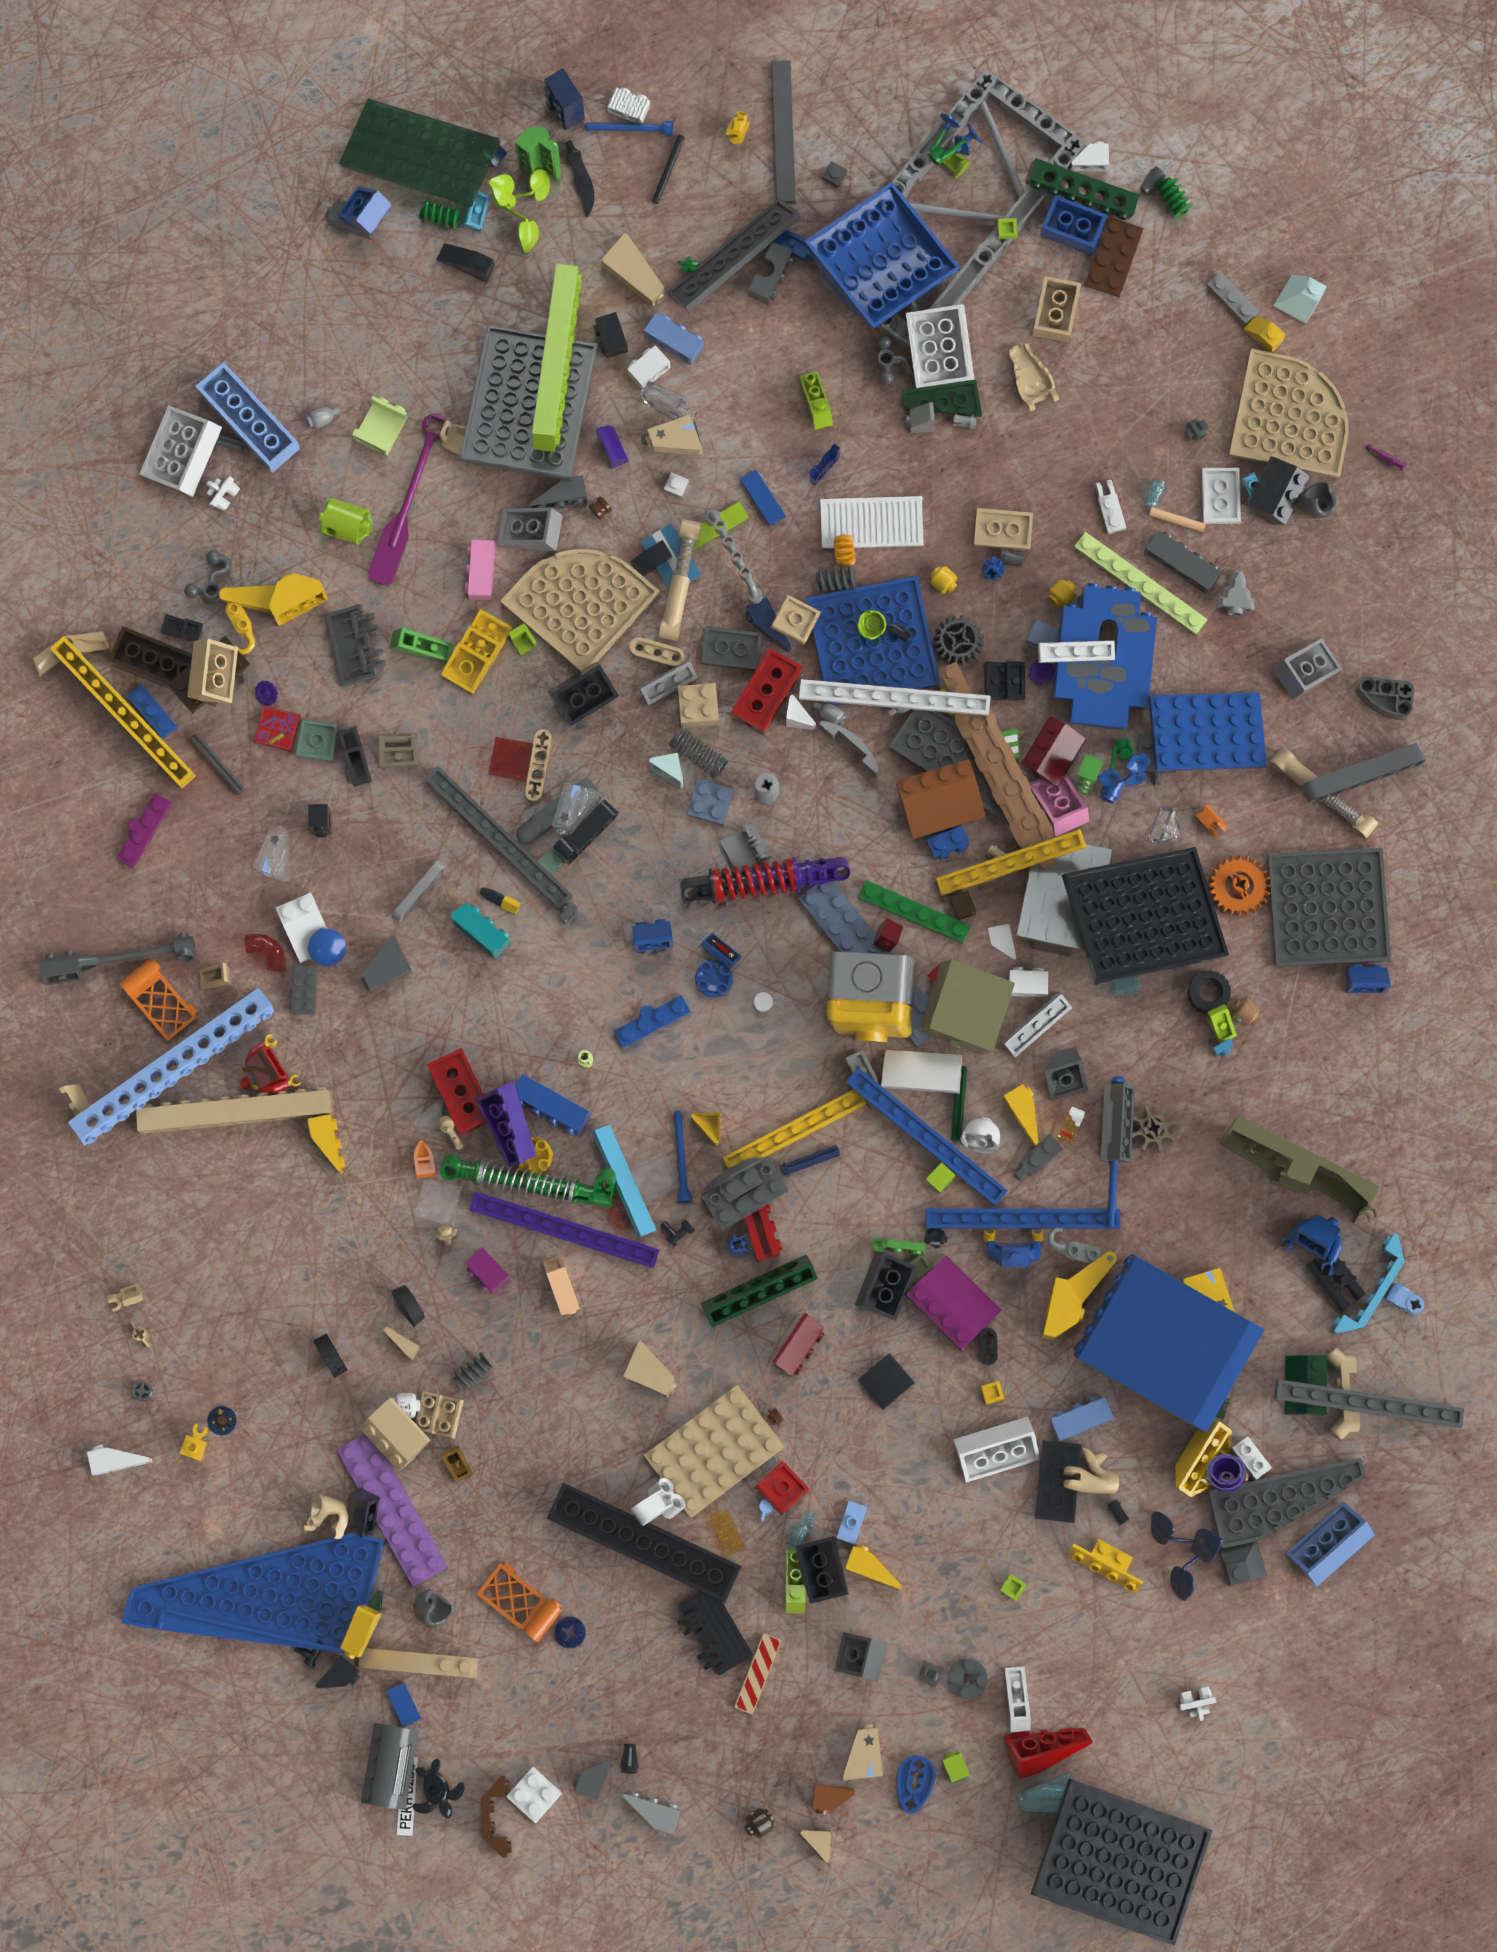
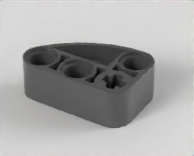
M1364 677L1357 686L1358 695L1377 713L1401 721L1407 719L1412 712L1414 687L1410 682L1374 677ZM1362 684H1368L1371 690L1365 691L1362 688ZM1382 686L1388 687L1389 690H1390V692H1389V693H1384V692H1382L1381 687H1382ZM1402 689H1406V695L1403 694V691H1401ZM1398 707L1406 708L1407 713H1400Z

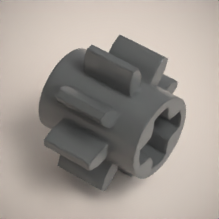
M1195 418L1186 424L1185 435L1189 440L1193 438L1197 442L1207 435L1208 425L1204 419L1199 421L1198 418Z

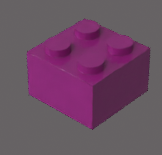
M483 1247L465 1262L467 1265L465 1270L474 1280L477 1277L480 1279L479 1285L487 1294L492 1292L495 1295L511 1280L510 1276Z

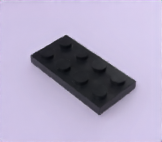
M1042 1441L1035 1519L1074 1523L1077 1491L1065 1488L1063 1481L1077 1480V1477L1065 1476L1063 1473L1064 1468L1067 1466L1080 1468L1082 1444Z

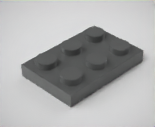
M706 626L701 664L756 671L758 668L762 633Z

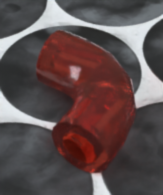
M245 934L246 952L263 954L267 961V971L286 970V959L283 949L275 939L264 934Z

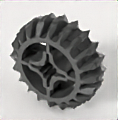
M954 615L953 621L946 618V624L940 622V628L935 629L937 634L933 636V639L936 640L933 646L939 647L936 649V654L942 653L940 656L941 660L947 657V664L951 660L956 663L960 661L962 666L965 665V660L970 664L972 663V658L977 659V653L982 652L980 647L984 646V642L981 641L984 638V634H978L982 629L981 627L975 628L977 625L976 621L970 624V617L964 621L963 615L960 616V620H957L956 615ZM952 628H961L958 632H947ZM967 630L972 634L974 644L970 643V640L966 638ZM961 634H962V638H961L962 640H961L960 644L957 643V645H956V647H955L956 639H957L958 637L960 638V636H961ZM943 637L947 638V641L952 644L950 651L944 645ZM959 649H970L966 653L956 654Z

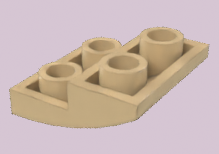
M423 1391L420 1401V1412L417 1414L415 1424L423 1432L455 1439L464 1400Z

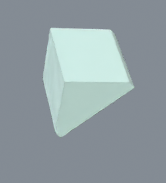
M678 753L650 758V770L682 790L683 777Z

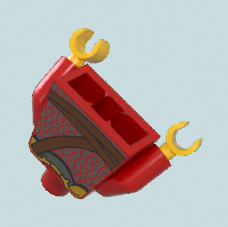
M267 1035L265 1042L261 1041L249 1050L245 1059V1065L242 1067L246 1077L240 1080V1085L244 1090L252 1086L255 1091L261 1090L263 1093H277L289 1089V1086L295 1088L300 1086L301 1082L298 1084L292 1082V1079L297 1078L298 1075H293L290 1080H286L289 1077L271 1049L277 1045V1040L273 1043L268 1042V1040L273 1038V1035Z

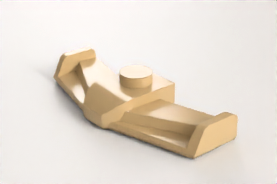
M103 631L65 636L81 654L111 650ZM54 644L32 658L39 677L62 662L50 649Z

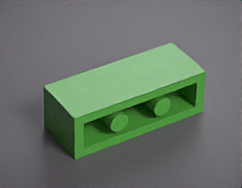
M1085 754L1074 783L1077 792L1085 795L1087 793L1091 794L1103 760Z

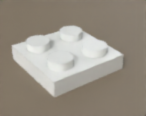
M533 1766L506 1797L536 1824L562 1795V1792Z

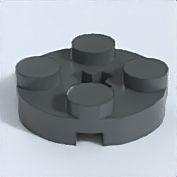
M972 1659L960 1660L950 1669L948 1675L949 1687L959 1697L965 1699L975 1698L982 1694L988 1683L987 1672L978 1661ZM965 1673L967 1675L972 1674L973 1678L971 1679V1684H969L968 1682L965 1684L963 1683V1675Z

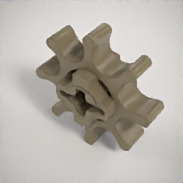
M1146 1105L1144 1107L1146 1112L1145 1119L1141 1120L1133 1116V1122L1138 1123L1140 1129L1132 1134V1138L1141 1136L1144 1139L1141 1151H1145L1147 1144L1154 1143L1157 1146L1158 1153H1161L1163 1151L1160 1144L1162 1139H1169L1171 1142L1176 1140V1137L1168 1134L1167 1128L1175 1126L1177 1120L1166 1122L1163 1119V1113L1166 1111L1165 1107H1162L1160 1114L1153 1115L1150 1113L1149 1106ZM1151 1123L1153 1127L1158 1128L1156 1131V1135L1153 1131H1149Z

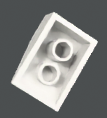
M308 893L276 907L300 963L312 959L307 950L311 936L321 928H327L313 895Z

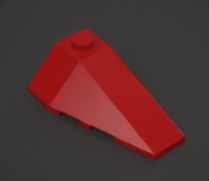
M1085 1728L1060 1729L1059 1732H1047L1046 1729L1041 1730V1733L1020 1731L1004 1736L1011 1766L1019 1780L1039 1774L1092 1744V1739Z

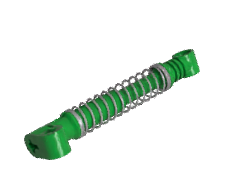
M454 1154L447 1155L440 1168V1175L446 1180L459 1179V1177L464 1179L465 1177V1180L470 1178V1181L480 1186L484 1181L488 1182L487 1187H489L490 1182L495 1183V1189L497 1184H502V1190H504L505 1185L510 1186L509 1191L512 1190V1187H517V1193H519L520 1188L525 1189L524 1194L529 1192L532 1193V1196L539 1194V1197L544 1195L547 1196V1199L554 1197V1200L559 1198L562 1202L568 1200V1203L572 1204L579 1202L605 1208H611L616 1183V1173L610 1168H602L598 1171L593 1186L582 1184L579 1180H572L571 1178L568 1181L564 1177L557 1179L556 1175L553 1178L549 1174L542 1176L541 1172L537 1175L534 1171L528 1173L527 1170H524L523 1174H520L519 1168L513 1173L512 1167L505 1171L504 1165L498 1170L497 1164L491 1168L490 1163L486 1164L485 1161H478L472 1164L471 1161L467 1163L464 1160L463 1163ZM604 1181H607L606 1188L602 1187Z

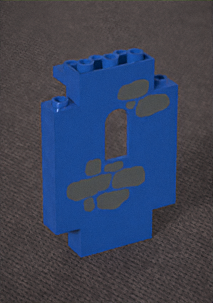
M1087 583V586L1081 588V595L1077 597V604H1066V606L1060 609L1057 643L1098 641L1100 625L1105 620L1114 621L1118 627L1115 660L1055 662L1051 698L1070 701L1068 723L1123 730L1127 728L1129 707L1138 709L1148 708L1157 617H1152V613L1141 612V615H1139L1141 592H1136L1135 588L1126 587L1124 590H1118L1117 586L1106 585V588H1101L1099 584Z

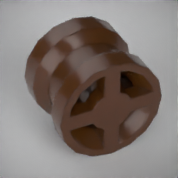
M601 496L597 498L595 503L589 505L590 510L599 520L604 518V514L612 511L610 505Z

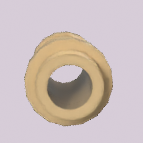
M991 845L986 853L989 859L1006 854L998 849L997 845Z

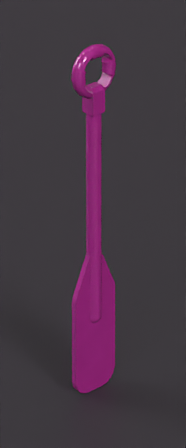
M439 414L428 415L422 422V431L426 435V439L400 512L383 529L368 571L369 578L376 583L383 585L392 583L409 537L407 513L435 439L440 438V433L435 435L434 432H427L425 428L430 423L428 420L432 418L439 422L442 420L445 424V418Z

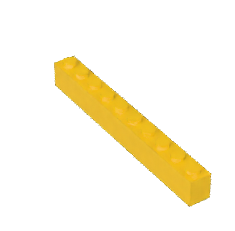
M65 636L50 648L182 789L196 777L188 766Z

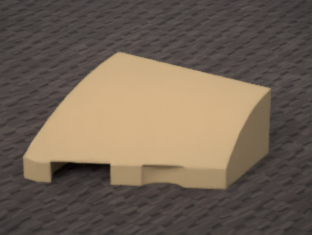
M66 1085L59 1088L60 1092L65 1095L75 1117L91 1106L80 1085Z

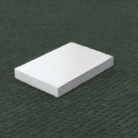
M1202 468V522L1205 524H1240L1239 468Z

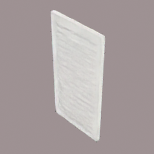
M922 496L820 499L822 549H834L835 536L843 534L853 537L854 548L923 546Z

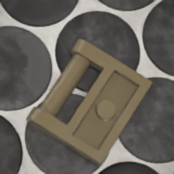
M417 733L393 736L379 734L380 768L418 766ZM411 742L409 747L385 748V743Z

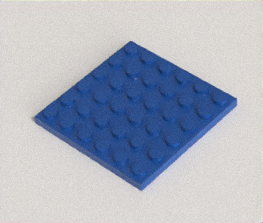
M917 576L806 598L807 605L821 612L812 630L823 681L918 690L940 686ZM869 610L879 611L885 617L887 624L885 632L875 639L864 638L859 633L857 627L859 617ZM892 622H898L899 626L913 632L907 643L894 635L890 636V633L887 632ZM828 702V703L833 704V705H835V706H839V705H844V704H845V703Z

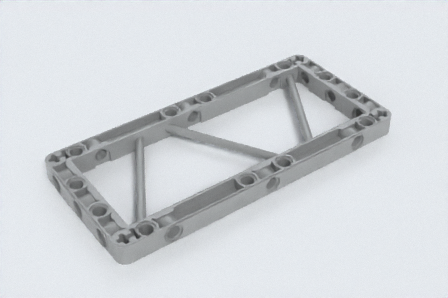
M985 71L979 75L965 94L947 113L952 118L958 120L961 127L955 128L951 126L937 147L942 146L947 149L954 140V137L966 126L967 120L971 115L981 108L1019 199L1005 216L910 203L915 211L998 222V219L1017 218L1018 234L1050 194L1046 190H1036L1030 186L1024 192L985 101L991 98L1001 106V109L1017 121H1022L1044 141L1050 142L1059 150L1049 161L1051 164L1070 169L1072 161L1083 150V141L1008 83L1002 81L993 73ZM977 94V95H979L980 97L977 98V99H974V98L971 97V95ZM1018 102L1020 106L1015 107L1011 103ZM941 120L891 181L905 198L910 194V190L916 182H920L934 164L929 158L931 153L929 148L935 143L943 130L942 126L945 123L943 120ZM1048 124L1049 128H1043L1041 125ZM1065 159L1068 163L1061 164L1059 160ZM921 163L923 167L917 168L914 164ZM1044 175L1045 181L1051 182V178L1048 175ZM997 225L929 309L960 305L1013 239H998ZM981 256H985L989 260L984 262L981 261L979 258ZM819 271L820 285L841 301ZM915 301L909 304L911 312L919 311ZM895 314L889 318L891 322L887 324L882 323L876 327L911 353L907 322L900 316Z

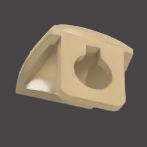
M446 420L440 432V438L443 442L442 446L460 455L466 426L451 424L449 420Z

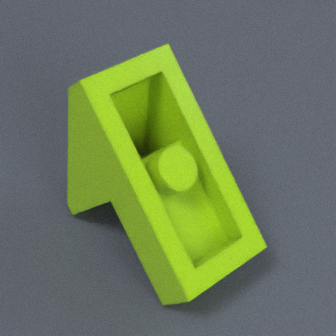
M1225 1004L1207 1012L1209 1016L1207 1022L1219 1044L1237 1036Z

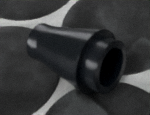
M624 1744L620 1763L621 1773H637L639 1764L636 1744Z

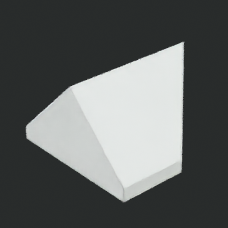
M792 694L789 697L786 727L815 729L816 723Z

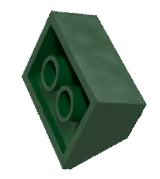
M1285 1356V1380L1327 1387V1356ZM1285 1401L1284 1415L1325 1416L1327 1415V1407Z

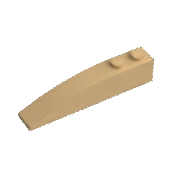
M365 1648L362 1656L359 1657L358 1668L476 1678L478 1658Z

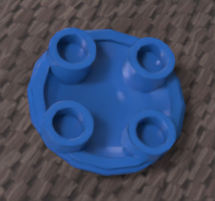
M321 928L311 936L307 950L310 957L317 964L331 966L343 958L346 951V943L338 931Z
M717 960L703 962L695 974V984L698 990L708 997H720L726 994L733 983L730 968Z

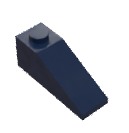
M763 598L758 604L746 606V613L744 614L748 623H752L755 629L787 653L791 652V645L787 637L770 628L776 615L768 598Z

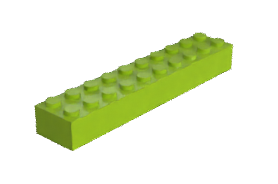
M556 263L532 430V447L535 450L555 452L556 445H560V428H562V415L565 410V394H567L568 388L567 379L570 374L569 365L572 360V344H574V330L577 324V310H579L580 302L579 293L581 294L582 274L579 273V266Z

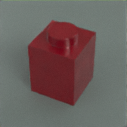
M886 918L878 927L873 945L890 953L899 942L903 926Z

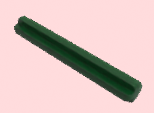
M965 1066L961 1068L960 1092L954 1095L951 1140L954 1142H961L967 1067Z

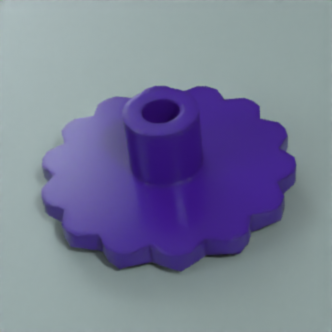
M1036 660L1029 668V676L1035 684H1048L1049 681H1052V677H1054L1052 663H1039V660Z
M268 680L257 683L255 687L256 699L265 706L275 704L276 700H278L277 687Z

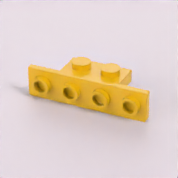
M1099 1538L1091 1552L1073 1544L1067 1554L1073 1561L1081 1563L1091 1571L1101 1574L1109 1581L1115 1582L1133 1593H1137L1143 1584L1142 1580L1126 1572L1133 1557Z

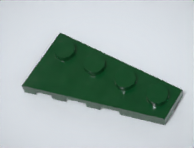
M976 379L902 390L906 411L933 402L934 413L982 417Z

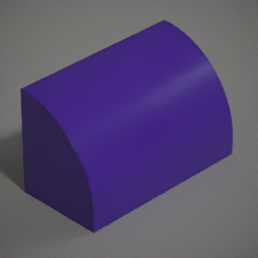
M604 426L596 429L597 437L611 468L613 469L629 462L614 426Z

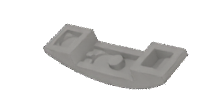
M821 721L819 723V728L832 740L839 735L864 757L861 765L875 777L878 775V766L872 753L856 735L842 726L831 722Z

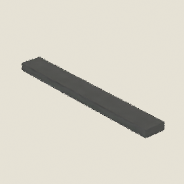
M772 61L777 198L786 204L796 203L791 62Z

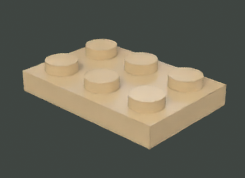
M977 508L974 546L1030 551L1033 513Z

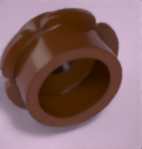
M776 1408L769 1409L768 1412L770 1414L767 1415L772 1425L777 1424L780 1426V1423L784 1421L783 1417Z

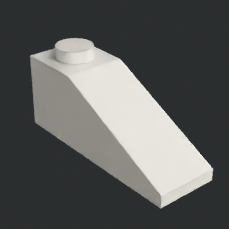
M103 1445L92 1447V1451L87 1452L93 1476L152 1463V1459L149 1457L107 1447L104 1448Z
M1025 1667L1005 1668L1010 1731H1030L1031 1717Z

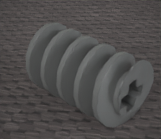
M842 565L840 571L834 566L832 572L829 566L826 567L825 572L819 567L818 573H816V587L818 591H820L821 586L824 591L828 590L829 586L831 590H835L836 585L839 590L843 588V585H845L846 589H849L851 584L853 588H856V575L851 565H849L848 570H845L844 565Z
M482 1352L479 1353L480 1360L473 1357L474 1364L469 1361L466 1362L467 1369L463 1366L460 1367L461 1374L454 1371L455 1378L452 1377V1379L464 1394L467 1393L466 1386L472 1389V1382L477 1385L479 1384L478 1377L483 1380L486 1379L485 1372L492 1375L491 1368L493 1366Z

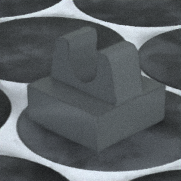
M925 1661L917 1679L936 1687L943 1669Z

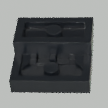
M985 662V695L990 696V700H1025V662Z
M890 1353L858 1379L882 1409H885L915 1383Z

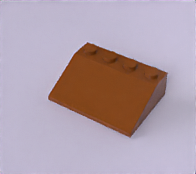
M969 759L896 781V789L913 839L986 818Z

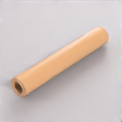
M1155 507L1151 508L1149 516L1202 533L1206 525L1205 523Z

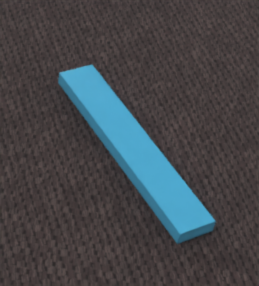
M608 1125L594 1130L592 1135L607 1168L612 1169L616 1173L615 1187L637 1237L655 1232L656 1228L611 1126Z

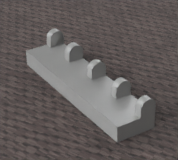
M1057 991L1052 999L1047 1003H1043L1037 1012L1032 1016L1029 1015L1021 1026L1014 1028L1013 1033L1000 1041L1013 1057H1017L1072 1009L1061 993Z

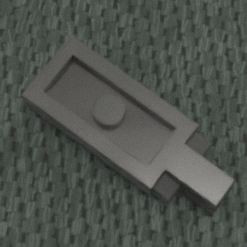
M1049 1134L1019 1163L1021 1169L1015 1173V1176L1021 1180L1026 1174L1030 1177L1033 1174L1035 1175L1063 1148Z

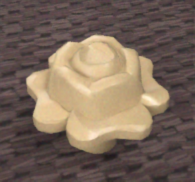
M449 1225L440 1226L438 1231L435 1232L434 1238L443 1240L444 1245H450L452 1243L451 1238L456 1236L457 1229H453Z

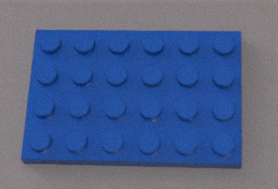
M1260 692L1149 696L1155 771L1267 767Z

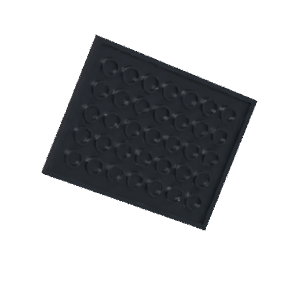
M1196 847L1069 872L1062 875L1095 986L1229 956Z
M1069 1778L1030 1894L1175 1946L1213 1830Z

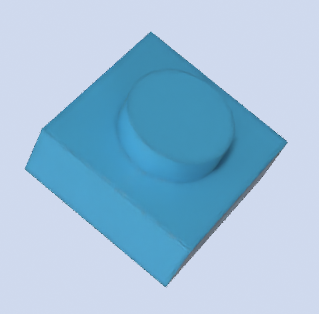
M1229 1038L1214 1047L1212 1053L1215 1057L1218 1055L1224 1057L1231 1052L1230 1048L1234 1044Z

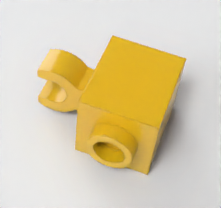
M195 1424L192 1429L193 1437L186 1435L179 1454L201 1461L207 1446V1442L202 1441V1437L207 1435L208 1428L205 1427L202 1433H198L197 1428L199 1425Z

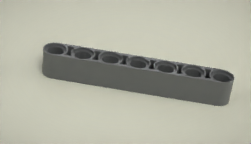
M1414 743L1310 780L1301 787L1309 804L1416 767L1425 762V759L1418 744Z

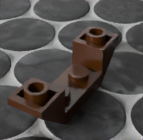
M501 1776L481 1797L482 1838L503 1858H507L508 1853L512 1852L511 1841H508V1837H492V1833H495V1821H491V1813L495 1812L494 1801H491V1797H505L506 1792H510V1781L506 1780V1776Z

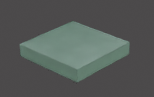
M301 719L295 757L333 762L339 724Z

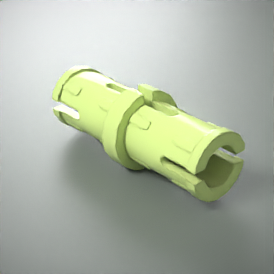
M583 1050L578 1055V1062L583 1068H589L592 1065L593 1056L589 1051Z

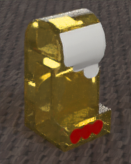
M1071 1105L1056 1138L1073 1144L1086 1110Z

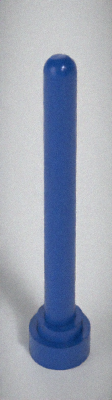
M665 121V123L662 122L661 124L586 123L584 126L586 130L661 132L665 136H673V121Z
M677 1110L674 1112L680 1182L677 1203L692 1202L693 1198L687 1185L682 1114Z

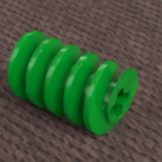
M1168 177L1161 180L1155 188L1159 190V195L1163 196L1162 200L1167 202L1166 207L1171 208L1170 214L1174 215L1173 219H1177L1186 214L1193 204H1186L1189 197H1182L1185 194V190L1178 191L1182 187L1181 184L1175 185L1178 178L1172 179Z
M428 197L422 204L419 219H422L424 216V220L428 222L431 218L433 224L438 221L439 226H443L445 223L446 228H450L452 225L453 230H455L460 218L459 208L456 206L453 211L451 204L445 208L444 202L438 206L436 199L431 204L430 197Z

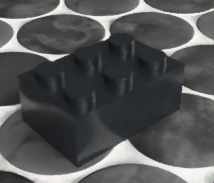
M594 662L548 691L565 722L570 726L619 697L603 668L597 662Z

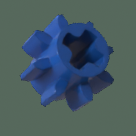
M992 556L990 560L985 559L981 571L984 572L985 578L995 581L997 577L1002 578L1006 566L1003 565L1002 559Z
M733 1234L734 1239L732 1241L726 1240L730 1244L726 1251H732L731 1257L739 1254V1257L742 1258V1252L748 1253L749 1251L745 1248L749 1241H743L744 1235L736 1238V1235ZM739 1241L741 1242V1247L743 1248H738L736 1251L734 1250V1245L732 1244H737Z

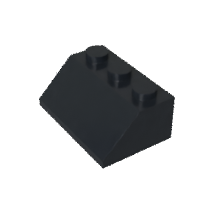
M1271 456L1247 506L1271 525H1286L1310 476L1299 467Z
M876 1251L855 1306L896 1321L917 1266L885 1252Z
M835 1536L796 1545L810 1604L849 1595Z

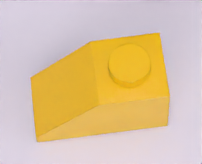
M1255 316L1243 329L1261 347L1271 353L1283 342L1286 335L1273 322Z

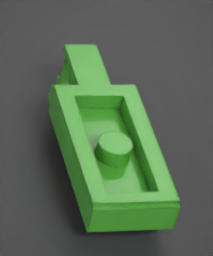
M873 1238L872 1250L880 1252L886 1247L891 1248L890 1252L902 1253V1249H909L910 1254L921 1255L922 1251H926L925 1243Z

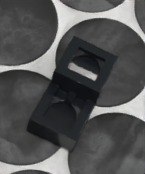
M661 540L634 558L631 564L639 574L645 576L655 570L658 565L671 559L672 554L664 541Z
M166 614L160 633L189 641H198L203 623Z

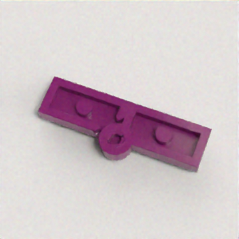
M154 793L140 819L133 818L129 821L128 828L131 834L117 856V860L133 869L135 868L172 802Z

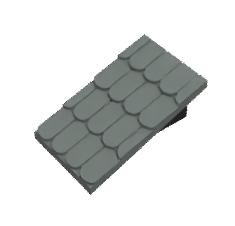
M1086 844L1087 848L1056 858V864L1045 869L1039 864L1031 866L1016 936L1034 940L1032 949L1070 957L1073 949L1084 951L1062 875L1109 865L1111 849Z

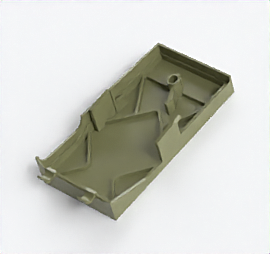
M1238 1116L1228 1126L1220 1145L1279 1178L1278 1182L1272 1179V1183L1299 1194L1301 1192L1307 1194L1311 1190H1318L1349 1208L1354 1214V1223L1358 1216L1361 1215L1367 1216V1222H1370L1371 1216L1365 1212L1367 1210L1373 1211L1374 1217L1377 1216V1211L1371 1207V1203L1379 1188L1378 1185Z

